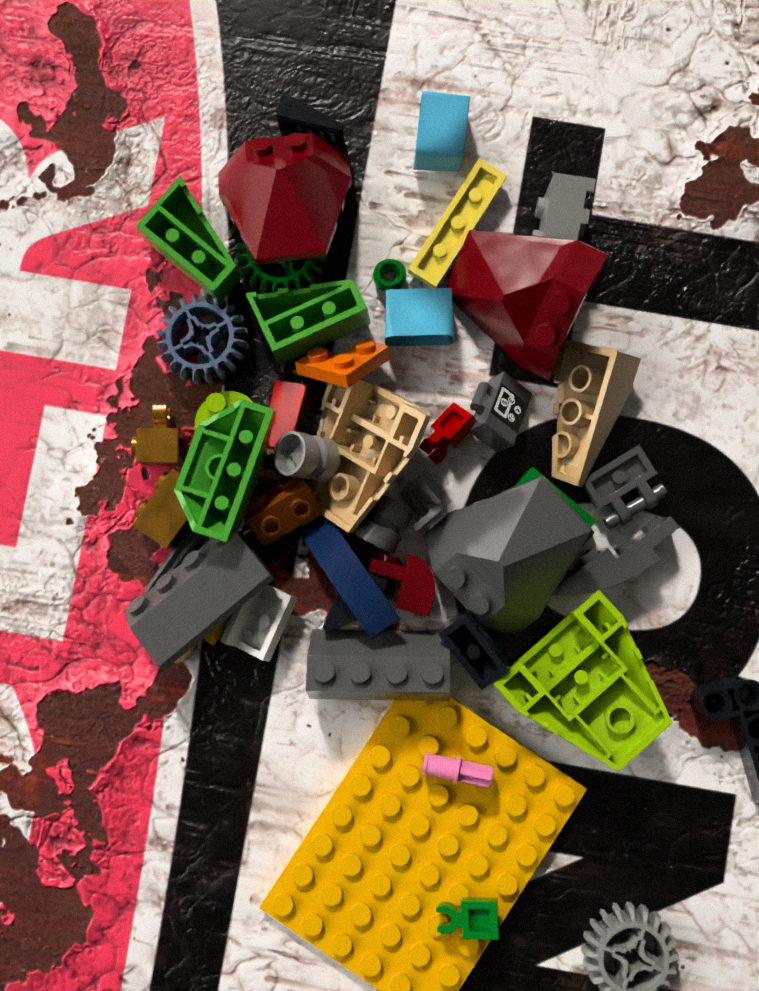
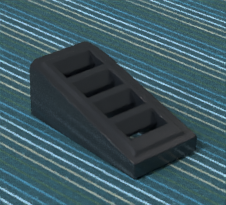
M282 93L276 113L281 132L289 134L313 133L327 143L343 145V124L302 101Z

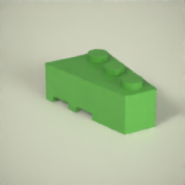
M180 176L135 227L146 243L205 292L211 294L215 300L220 297L225 298L241 280V276L231 256Z
M353 279L311 284L310 288L289 290V288H280L278 292L246 293L279 366L308 353L311 349L319 348L370 324L368 308Z

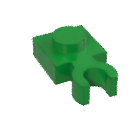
M463 897L461 908H457L450 902L438 904L436 908L437 913H447L451 917V922L439 923L437 932L450 934L456 928H462L463 939L499 940L498 898Z

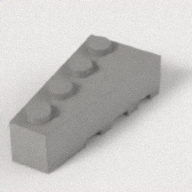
M554 172L544 198L538 197L535 218H540L539 229L533 230L532 236L556 239H582L590 215V210L584 209V205L590 194L594 192L596 179Z

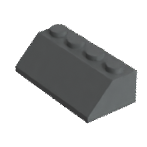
M236 529L228 543L210 538L199 550L190 552L184 558L182 564L171 573L162 575L157 580L155 586L148 592L134 598L125 610L128 625L157 666L164 671L274 580L256 548Z
M312 629L307 654L306 693L310 699L449 701L450 649L438 635L440 631L386 630L372 640L365 630L327 631Z

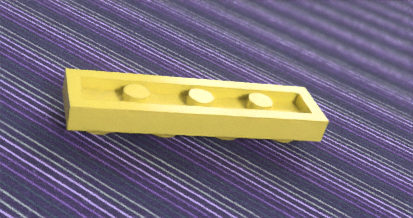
M481 159L477 160L408 268V274L433 289L438 288L459 255L468 231L475 230L505 183L506 174Z

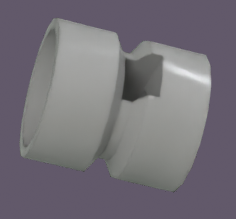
M293 430L287 431L278 440L274 450V462L278 471L285 476L325 482L336 473L340 463V452L333 440Z

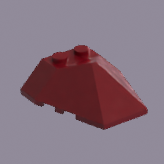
M292 133L288 136L259 137L254 140L244 141L218 173L219 198L223 206L227 208L233 224H236L240 231L241 238L256 265L327 256L337 228L339 212L343 211L345 205L344 198L346 192L352 186L349 157L313 133Z
M469 230L446 288H451L452 301L515 363L550 381L564 352V349H562L563 344L587 293L595 287L610 254L576 239H556L544 236L514 235L513 233Z

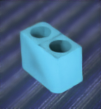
M422 91L413 170L461 171L465 151L470 96Z
M451 288L386 290L385 345H450V335H452V344L454 343L455 331Z

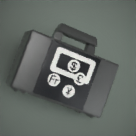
M506 372L490 378L488 382H480L470 405V409L472 411L475 410L474 417L477 420L470 429V433L497 453L514 446L532 393Z

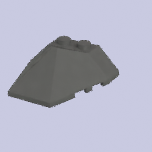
M542 475L504 490L498 495L487 499L484 498L470 506L447 513L423 537L434 574L463 606L471 611L478 622L483 626L516 636L540 617L592 528Z

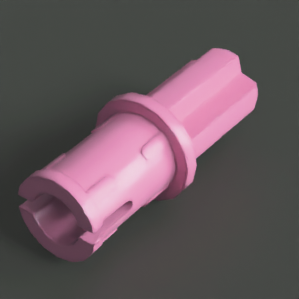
M426 752L422 775L453 780L454 785L458 781L488 788L491 787L494 768L489 765L461 760V756H457V759Z

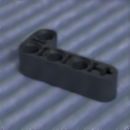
M733 676L696 687L691 693L690 703L697 713L712 720L730 718L751 795L759 805V728L755 734L750 735L749 733L751 722L756 719L759 722V682L742 676ZM747 685L750 692L749 696L741 702L739 698L740 689ZM711 694H715L716 705L713 709L707 710L705 707L706 698Z

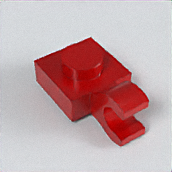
M453 402L430 426L435 432L424 439L419 448L428 454V458L431 461L439 464L447 455L448 445L451 444L456 448L470 433V429L477 420L472 414Z

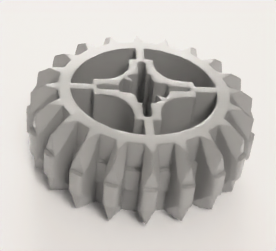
M627 901L624 910H621L617 903H613V912L610 914L600 908L599 913L603 918L600 922L590 918L589 923L594 931H584L583 937L588 943L581 945V951L586 956L583 959V965L586 970L590 971L588 976L593 984H599L598 988L600 991H659L658 987L661 984L665 987H670V981L666 976L667 974L677 975V969L672 962L680 960L679 954L673 949L677 946V940L670 934V926L665 921L661 922V916L656 911L649 913V909L643 904H640L635 910L632 902ZM624 930V932L620 935H615L616 933ZM645 931L651 933L654 937V954L649 953L647 948L644 947L646 942L643 938ZM634 948L636 951H634L632 954H630V953H631V949ZM629 950V951H630V953L628 952L629 956H624V954L626 953V951ZM604 951L610 952L612 957L615 958L614 964L616 969L614 973L604 967Z

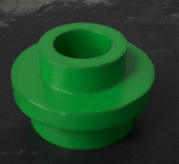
M385 259L379 262L374 269V283L383 292L389 289H401L406 282L405 267L395 259ZM392 272L396 275V279L388 282L384 279V275Z

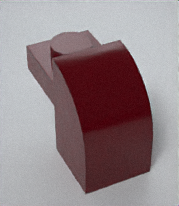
M380 553L379 560L372 558L368 572L401 580L395 608L429 616L435 594V581L428 565L422 559L410 553L407 556L405 567L399 565L400 558Z

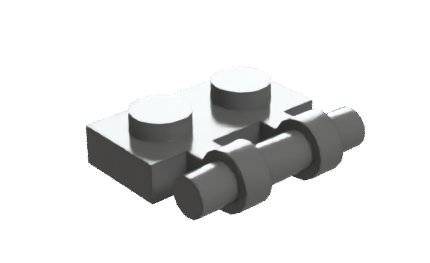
M640 445L588 475L582 486L596 510L601 509L607 504L612 508L613 513L603 518V522L609 530L619 524L622 526L633 520L632 516L645 508L648 510L654 508L659 504L658 500L668 495L666 488L661 483L652 489L648 485L647 480L658 473ZM635 488L638 497L625 505L620 496Z

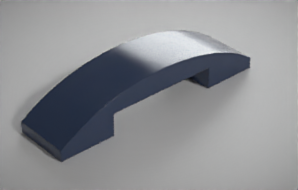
M319 515L298 530L338 593L372 640L401 620L332 521L323 515Z

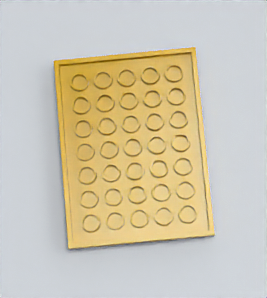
M451 696L449 701L394 700L261 902L259 908L379 991H459L491 940L463 939L462 928H456L450 934L437 932L439 923L451 922V917L447 913H437L436 908L438 904L450 902L457 908H461L463 897L498 898L499 922L501 925L587 788ZM426 752L457 759V756H461V760L492 766L494 768V776L491 787L487 788L458 781L454 785L453 780L422 775Z

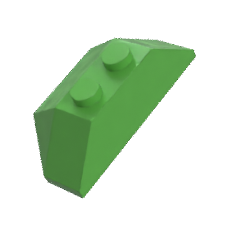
M240 399L233 403V406L218 412L198 425L174 488L194 533L228 543L245 516L267 455L275 415L274 409Z

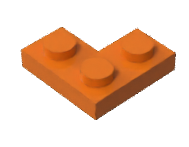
M371 339L358 341L354 347L343 354L328 351L322 347L311 349L306 356L296 361L295 365L297 375L349 388L392 357L390 346L375 343Z

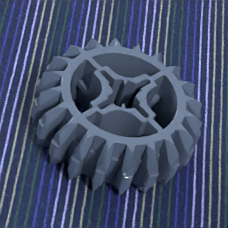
M194 293L192 295V303L190 304L184 298H180L179 303L182 308L177 310L175 307L169 306L168 310L173 315L171 319L161 317V322L167 329L157 330V335L165 339L157 343V348L160 351H165L161 356V360L164 363H171L169 370L173 374L180 372V379L183 381H187L192 376V381L195 385H200L203 376H205V380L209 385L214 384L215 374L222 381L226 380L227 377L224 370L229 368L231 372L235 373L237 368L232 363L234 359L239 362L245 360V357L238 350H246L249 347L246 341L241 340L249 335L247 328L240 327L245 322L242 315L235 316L237 312L235 306L229 305L226 307V301L222 297L218 298L214 303L212 295L208 293L205 295L203 302ZM214 316L223 322L219 324L214 322L206 325L200 323L197 317ZM188 323L189 332L186 337L180 340L181 344L178 345L180 332ZM197 328H199V330L206 335V344L209 348V352L203 345L200 344V334L198 333ZM229 333L227 347L218 356L217 346L219 342L225 339L224 335ZM188 354L190 356L203 354L209 363L193 364L185 361L182 357Z

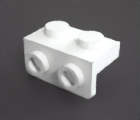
M269 584L237 609L227 620L221 642L238 647L262 661L270 662L298 598Z

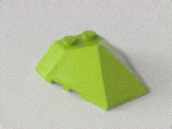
M597 590L523 654L510 667L509 672L493 683L517 712L617 771L622 770L673 723L656 685L646 669L639 648L634 643L624 616L600 590Z

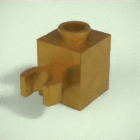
M153 405V428H137V436L133 437L131 441L132 456L136 457V462L142 465L183 466L185 433L178 428H170L171 408H167V405Z

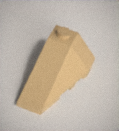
M565 340L562 347L564 352L554 371V383L558 384L557 402L553 403V414L557 415V433L552 437V477L582 487L631 393L641 358L610 349Z

